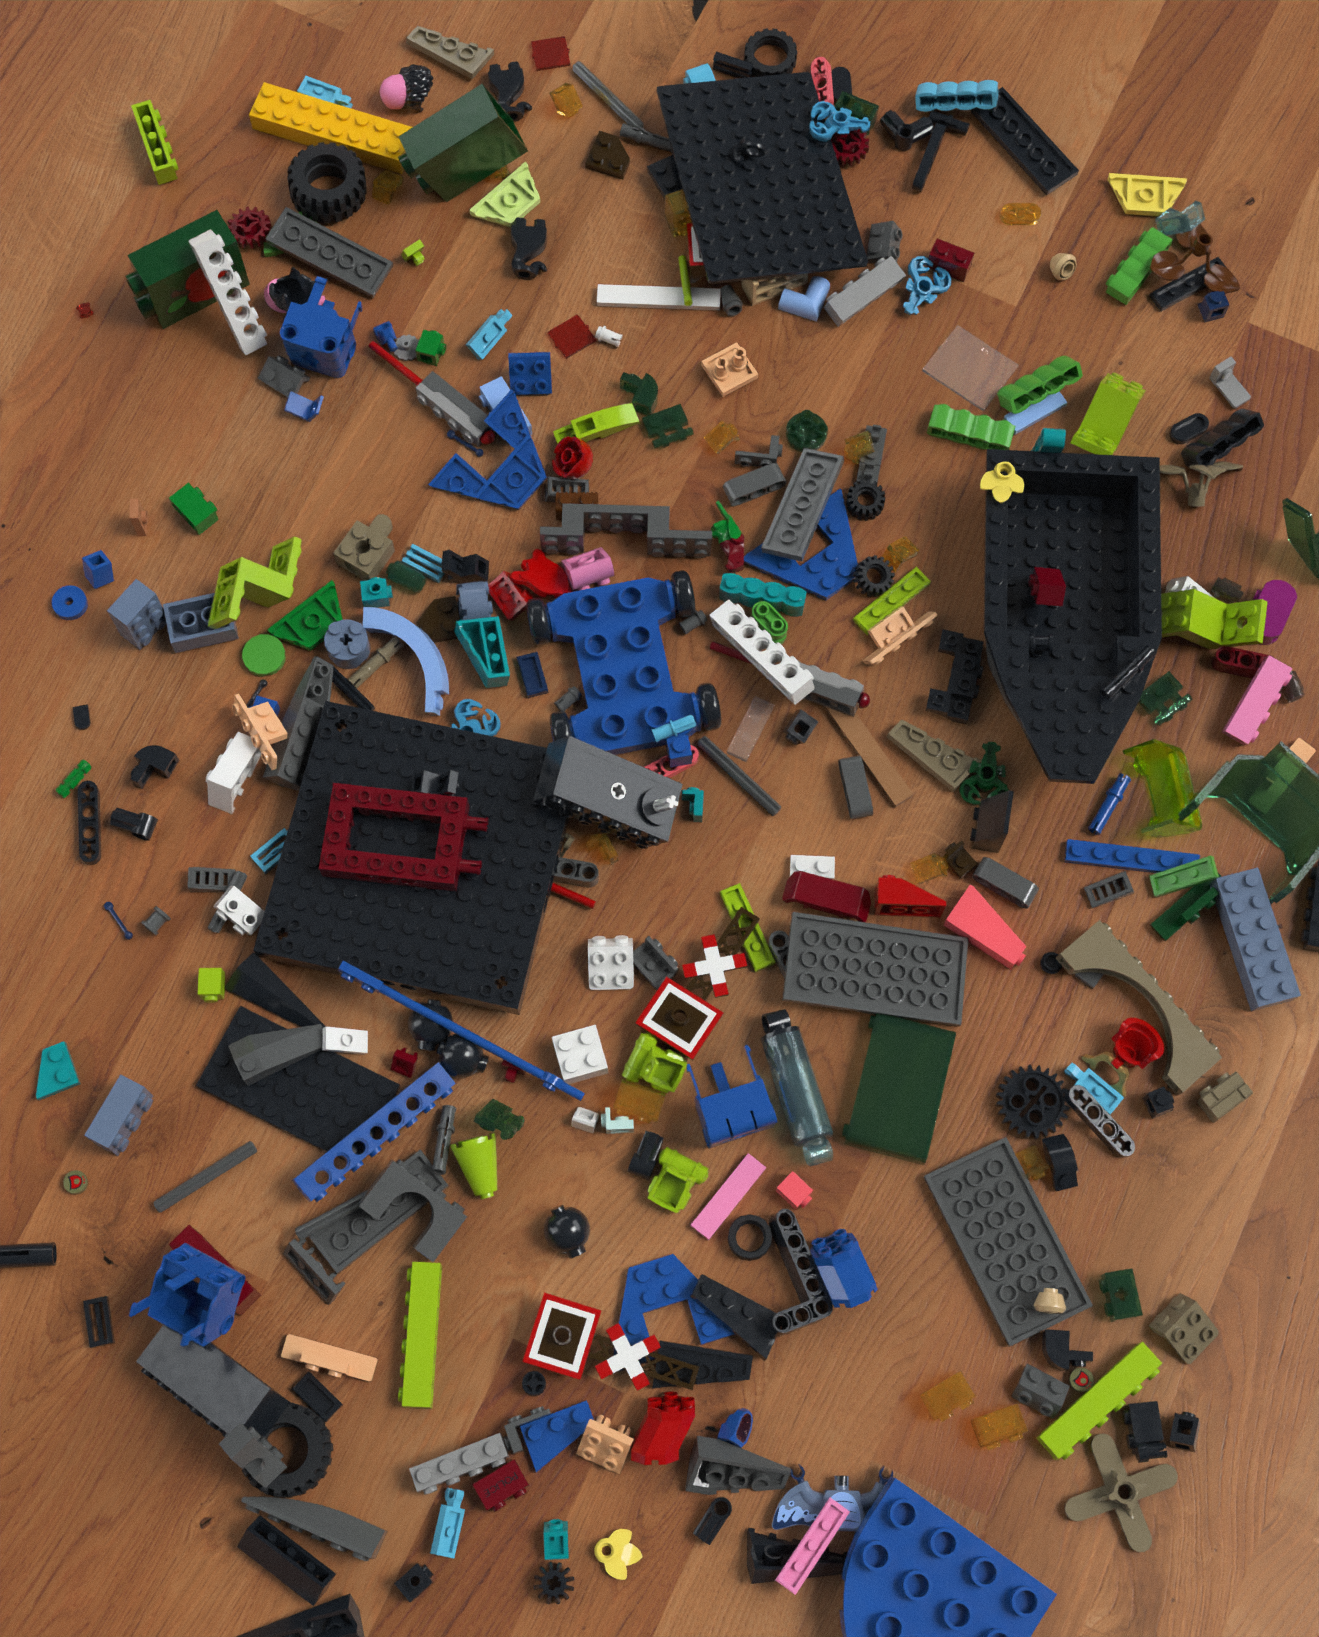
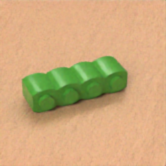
M1153 227L1148 232L1145 230L1139 238L1140 243L1138 246L1133 245L1128 253L1129 258L1126 261L1123 259L1117 267L1118 272L1116 275L1112 274L1107 280L1106 285L1108 287L1106 293L1127 305L1151 274L1150 265L1155 254L1160 251H1168L1173 239Z
M1068 356L1057 357L1049 365L1041 366L1032 374L1019 378L1015 384H1009L1001 388L997 393L1000 406L1016 414L1026 410L1030 404L1041 402L1048 394H1055L1062 390L1065 385H1071L1080 380L1083 376L1080 363Z
M946 404L934 405L927 434L956 443L968 444L979 449L1009 450L1016 426L1007 420L995 421L987 415H973L968 410H954Z

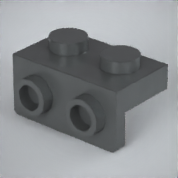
M894 221L871 224L867 249L869 264L876 263L883 257L886 260L890 256L896 262L898 261L900 241L903 234Z
M280 355L277 357L269 356L258 379L287 397L291 391L298 394L303 382L310 379L309 376L305 375L306 371L298 366L293 367L289 365V360Z
M648 936L645 938V942L633 951V965L656 991L666 977L672 979L677 975V961L671 955L667 956L663 952V946L657 939L653 940Z
M1027 1363L1011 1397L1037 1410L1042 1415L1054 1419L1062 1408L1070 1386Z

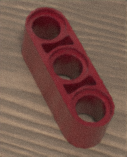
M1222 646L1217 649L1212 657L1211 665L1219 672L1253 679L1264 658L1269 655ZM1219 656L1225 657L1227 662L1222 661ZM1240 661L1247 662L1249 666L1242 665Z

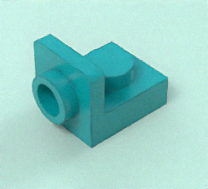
M696 787L682 790V800L690 801L689 815H693L694 822H702L704 791Z
M552 1519L549 1522H544L545 1560L569 1559L568 1521Z

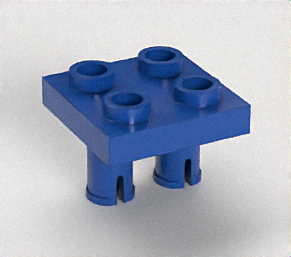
M550 352L508 353L510 390L512 389L516 395L552 394Z

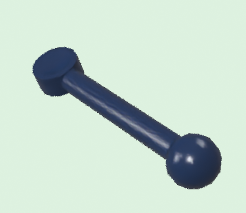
M453 430L447 432L449 439H455L474 451L478 457L483 456L484 452L482 449H477L459 438Z
M106 902L104 908L106 911H110L124 932V938L127 940L132 939V932L126 929L114 911V905L111 902Z

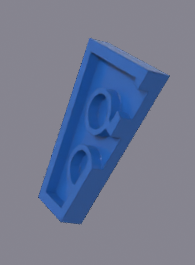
M587 1400L520 1426L536 1473L584 1433L590 1419L594 1420Z

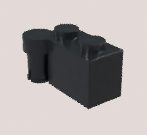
M1158 1401L1125 1405L1122 1415L1124 1424L1128 1425L1129 1434L1126 1435L1127 1446L1129 1449H1132V1454L1136 1455L1138 1463L1148 1462L1149 1459L1167 1458L1168 1452L1163 1451L1167 1446L1163 1442Z

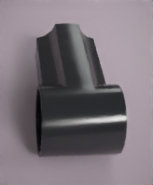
M117 807L110 817L111 827L130 832L133 836L146 841H150L158 822L157 818L149 814H136Z
M645 1131L638 1151L634 1153L627 1172L649 1181L664 1138L656 1133Z
M715 1498L693 1532L695 1536L708 1545H711L732 1512V1504L728 1498ZM718 1501L727 1503L728 1512L726 1514L719 1515L715 1512L714 1506Z

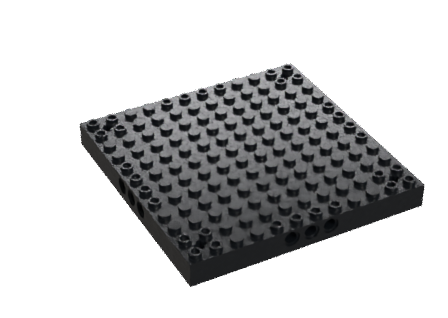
M325 701L253 951L260 958L336 975L342 974L338 968L342 961H345L384 982L383 984L386 986L520 1015L569 818L559 815L558 811L543 809L540 807V804L533 801L547 748ZM425 770L441 775L452 770L458 772L459 787L454 796L466 797L468 799V815L488 818L487 832L466 831L462 859L482 861L481 874L460 873L457 891L322 876L319 870L333 783L412 791L415 774ZM357 808L354 809V827H351L349 839L351 846L348 850L435 860L440 823L434 824L430 821L418 819L409 821L408 818L391 817L389 819L386 816L373 814L364 816L358 812ZM284 933H286L287 937H283L282 940H280L279 936H283ZM502 981H505L507 986H503L502 989H499L497 984H501Z

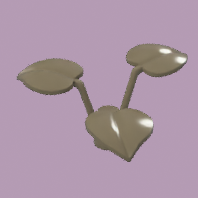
M1216 461L1213 465L1206 466L1190 465V469L1201 472L1199 483H1192L1191 487H1189L1185 468L1174 465H1160V473L1181 475L1185 484V492L1189 493L1188 505L1200 507L1205 506V497L1211 478L1215 479L1217 475L1226 470L1238 469L1241 471L1243 465L1225 461ZM1204 475H1207L1206 483L1203 484Z

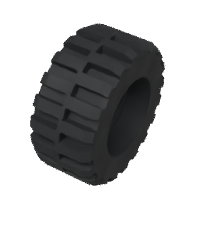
M321 142L316 146H313V144L307 146V150L304 151L302 149L297 153L298 157L295 156L292 159L287 171L290 198L297 211H302L303 216L307 218L311 216L312 220L316 222L320 220L324 221V223H330V221L335 220L340 222L342 218L346 217L347 219L353 215L352 212L356 213L361 208L360 205L366 199L367 186L363 163L352 150L348 151L347 147L343 145L336 146V143L324 144V142ZM323 176H335L344 181L340 186L330 190H321L310 185L314 180Z
M290 1402L265 1438L267 1439L273 1431L282 1427L298 1429L305 1436L308 1444V1454L302 1466L290 1473H280L266 1488L257 1482L245 1467L241 1471L249 1479V1483L265 1494L284 1498L305 1494L307 1490L313 1489L318 1485V1481L327 1474L326 1469L328 1465H331L333 1444L330 1439L332 1437L330 1430L327 1429L323 1419L314 1411L305 1406Z

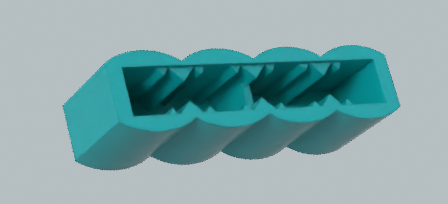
M733 573L723 574L719 589V599L724 602L730 600L732 603L740 602L746 607L753 608L757 602L766 601L777 612L782 611L784 614L793 617L802 616L807 594L804 589L799 587H785L776 582L764 583L757 578H743Z

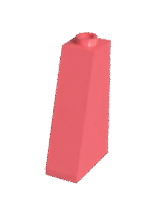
M969 885L943 926L960 937L968 938L969 943L1010 970L1015 964L1019 966L1026 956L1023 953L1026 948L1025 944L975 887Z

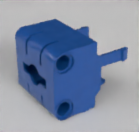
M317 276L308 302L302 305L291 302L280 329V336L290 362L293 365L334 378H341L346 374L350 360L355 353L357 344L353 328L359 312H362V303L358 301L351 322H349V319L338 316L336 310H334L335 302L325 300L323 306L318 305L327 279Z
M745 1045L744 1049L755 1081L730 1089L722 1063L710 1065L719 1093L702 1099L691 1066L687 1064L686 1071L690 1073L697 1094L694 1099L695 1108L708 1149L773 1128L778 1122L763 1079L760 1078V1075L757 1076L750 1056L751 1049L748 1045Z
M184 1243L163 1256L161 1266L155 1274L150 1296L138 1303L134 1302L129 1316L132 1317L149 1307V1317L183 1335L181 1346L188 1345L189 1341L192 1340L204 1347L230 1330L234 1322L236 1307L246 1277L222 1262ZM198 1277L200 1278V1282L197 1283L193 1281V1279Z

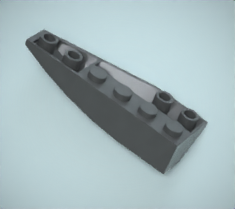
M317 656L313 658L283 718L282 725L288 733L287 739L276 742L273 745V750L277 755V768L271 770L267 764L263 778L281 787L297 791L301 787L325 701L330 702L334 666Z
M243 1497L241 1502L247 1504L245 1509L259 1514L260 1510L268 1513V1519L277 1523H281L284 1520L290 1523L289 1528L301 1533L303 1530L312 1533V1538L321 1542H325V1539L331 1541V1547L342 1552L350 1549L354 1551L352 1556L363 1561L377 1558L388 1532L345 1512L319 1504L275 1497Z

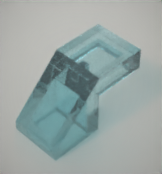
M1195 201L1182 212L1169 208L1155 220L1158 231L1168 236L1193 230L1205 220L1202 203Z

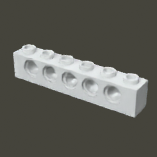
M210 229L189 240L188 242L240 350L245 355H248L267 345L264 338L267 336V333L263 326L258 325L256 321L259 316L254 307L250 308L248 304L250 297L245 289H241L240 283H242V280L237 271L233 272L231 265L234 263L230 255L225 253L222 248L225 244L219 234L216 235ZM217 252L214 259H209L212 253ZM221 271H225L224 276L218 278V274ZM230 289H234V292L227 296V292ZM242 307L241 312L235 313L237 308ZM251 325L249 330L244 331L245 326Z
M727 600L709 615L713 627L794 705L815 689L812 681L814 679L813 675L807 669L803 670L794 656L789 657L780 643H774L771 635L765 629L761 630L753 617L750 616L748 618L739 604L735 605L730 600Z

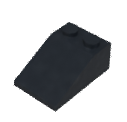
M1009 790L981 800L979 807L974 808L973 820L976 821V826L971 829L970 841H973L972 849L999 853L1008 834L1014 791Z

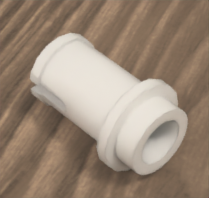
M599 326L595 335L599 342L602 340L616 347H619L620 340L623 337L622 334L606 329V326Z

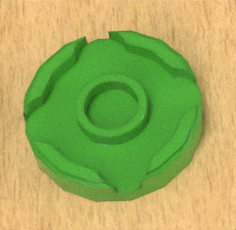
M260 634L252 637L245 644L242 651L245 667L257 676L276 674L286 661L282 642L277 637L269 634Z

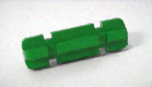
M81 760L77 764V769L74 768L63 780V785L60 784L56 788L57 794L66 798L70 794L69 790L74 789L84 778L83 774H87L91 770L92 766L86 760Z

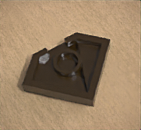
M599 131L586 160L585 167L623 180L630 165V158L618 136Z
M456 596L434 599L416 622L417 626L434 643L458 639L454 632L456 621H460Z

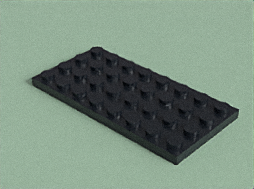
M240 1006L196 1086L325 1152L329 1151L391 1101L401 1087L400 1084L335 1052L322 1050L247 1086L234 1062L228 1045L248 1035L286 1030L287 1028ZM373 1127L370 1130L372 1138H374L378 1130L377 1127ZM354 1142L352 1144V1151L358 1155L362 1154L363 1145L360 1142Z

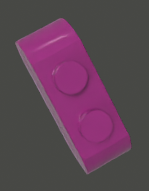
M1271 580L1265 583L1262 590L1257 589L1252 599L1268 601L1263 643L1260 645H1269L1277 641L1297 600L1295 589L1289 583L1282 580Z

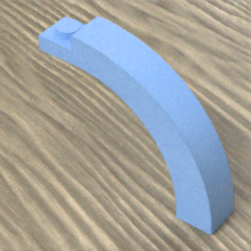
M363 607V627L370 633H385L399 637L415 652L425 675V713L431 716H440V710L443 709V698L441 695L449 694V681L444 660L434 642L422 629L394 612L374 607Z

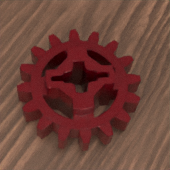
M861 129L849 131V134L839 135L838 133L832 135L831 141L838 162H842V166L848 163L852 167L853 162L860 164V159L865 160L866 153L869 152V139L866 138L867 133H860Z
M248 206L246 211L238 209L239 214L233 213V220H228V228L237 240L238 245L241 244L243 249L246 245L253 249L254 244L260 247V241L266 242V236H268L270 229H272L269 216L265 215L263 209L258 211L257 207L250 210Z

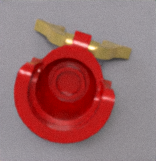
M1134 1017L1124 1020L1119 1031L1111 1038L1115 1042L1113 1053L1116 1058L1110 1052H1103L1095 1056L1085 1054L1082 1057L1083 1061L1090 1064L1092 1070L1098 1067L1100 1061L1107 1062L1119 1076V1081L1113 1083L1111 1087L1123 1097L1126 1096L1125 1084L1129 1077L1126 1067L1139 1066L1143 1070L1150 1062L1159 1059L1164 1053V1043L1156 1029L1146 1021Z

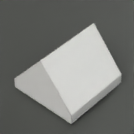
M578 1107L573 1115L571 1126L593 1133L599 1114Z

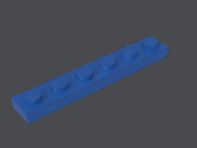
M1067 839L1065 849V863L1159 873L1200 859L1199 854Z

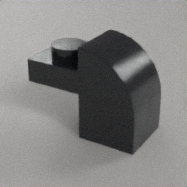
M450 549L443 551L441 571L448 574L449 581L458 584L488 581V560L478 554L462 557Z
M151 745L144 747L134 756L139 765L133 768L130 779L134 786L143 789L153 771L169 779L180 760L176 753L162 746Z
M424 770L417 773L413 777L412 792L454 796L459 787L458 772L450 770L438 775Z
M1060 1134L1043 1138L1044 1158L1050 1166L1055 1191L1078 1186L1076 1171H1078L1077 1162L1066 1136Z
M1046 1329L1042 1331V1351L1046 1361L1052 1367L1060 1371L1069 1370V1362H1072L1073 1367H1086V1363L1093 1362V1352L1069 1350L1070 1331Z

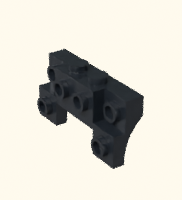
M943 629L938 652L954 656L947 692L930 688L925 711L939 714L953 722L966 725L972 699H977L979 686L976 685L977 678L981 679L983 666L980 665L984 641L963 637V633Z

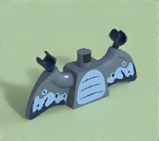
M798 1464L800 1473L794 1475L792 1469L790 1473L792 1478L797 1480L798 1485L791 1488L779 1502L773 1517L772 1528L779 1530L795 1525L811 1526L827 1500L831 1497L850 1511L838 1531H857L865 1515L886 1485V1482H888L890 1477H893V1469L890 1476L884 1477L882 1471L885 1465H883L879 1469V1482H876L873 1489L867 1493L860 1494L859 1491H849V1476H834V1490H825L824 1493L812 1490L808 1481L804 1480L805 1470Z

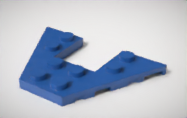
M511 389L484 422L514 448L513 452L488 480L455 453L428 484L429 486L520 510L547 479L516 394Z
M839 489L830 495L817 525V528L831 545L800 566L796 560L762 553V543L744 556V563L761 570L764 574H771L782 582L796 585L807 593H814L825 601L852 583L853 579L856 578L853 576V572L856 571L855 568L858 562L842 490Z
M674 1254L628 1268L619 1324L630 1345L633 1346L650 1337L643 1317L644 1313L685 1300L688 1302L701 1345L735 1335L733 1331L730 1332L718 1318L713 1317L690 1297L698 1279ZM615 1348L613 1356L618 1354ZM644 1357L638 1360L640 1365L647 1363Z

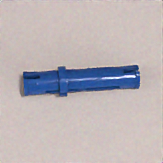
M1119 773L1112 788L1107 790L1104 802L1087 828L1091 833L1096 831L1095 835L1099 836L1116 805L1122 801L1123 793L1131 782V778L1127 775L1123 778L1124 774Z

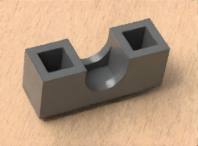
M240 1423L219 1443L231 1460L242 1469L245 1467L252 1477L265 1488L287 1467L281 1460L284 1455L252 1426L248 1429Z

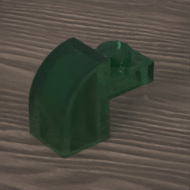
M623 372L620 378V389L635 394L632 399L635 411L651 417L658 404V385L655 379L647 373L643 379H640L635 374Z

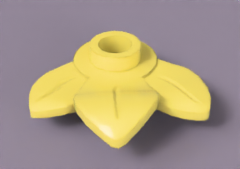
M1001 462L995 466L994 470L988 471L983 475L980 488L982 490H992L994 499L999 503H1004L1009 499L1012 492L1023 493L1024 481L1015 474V468L1011 463ZM1005 471L1008 475H1002L1000 472Z
M618 1529L609 1538L601 1539L597 1542L594 1550L596 1558L605 1564L606 1572L620 1580L627 1578L626 1566L632 1565L642 1558L640 1550L629 1543L632 1531L626 1529ZM604 1546L611 1548L610 1555L605 1556L602 1554Z

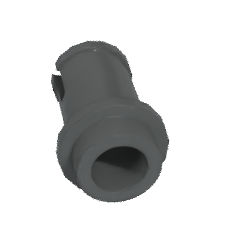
M696 610L693 616L679 622L682 631L688 634L698 626H704L708 620L702 610Z
M575 686L569 687L568 692L555 701L554 704L560 711L565 712L576 701H580L582 694Z

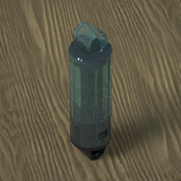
M785 1009L762 1014V1026L766 1035L761 1037L760 1040L795 1147H803L804 1158L809 1166L832 1161L833 1150L828 1139L832 1137L833 1130L800 1028L798 1026H791L789 1014Z

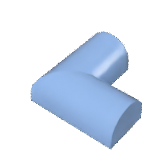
M820 276L812 277L805 295L784 288L778 309L817 322L830 289V282Z

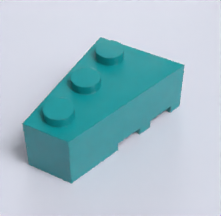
M499 616L456 621L454 632L486 688L507 686L510 672Z

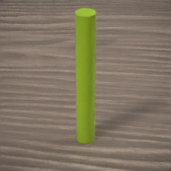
M681 255L678 257L684 304L691 306L693 302L686 256Z

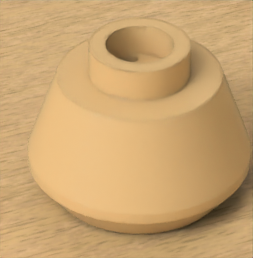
M1059 253L1053 256L1050 261V269L1057 280L1068 279L1076 270V258L1072 254Z
M1044 1288V1292H1039L1034 1308L1037 1312L1063 1314L1066 1310L1063 1295L1058 1294V1289Z

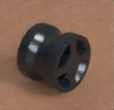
M531 1371L523 1377L522 1387L528 1395L539 1396L546 1389V1380L541 1373Z

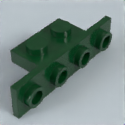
M1213 880L1192 887L1150 924L1164 941H1167L1187 922L1190 925L1201 916L1198 912L1203 908L1207 911L1217 902L1214 898L1219 892L1214 887L1210 889L1209 886Z

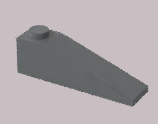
M321 1024L248 1035L228 1046L247 1086H250L322 1050L323 1028Z
M697 1436L690 1452L685 1490L714 1495L720 1490H731V1493H739V1489L752 1488L754 1491L784 1489L791 1473V1468L720 1439Z

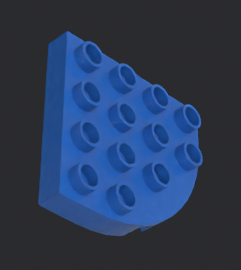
M890 1477L862 1520L847 1552L841 1577L845 1581L843 1610H839L843 1637H1031L1057 1594L901 1481Z

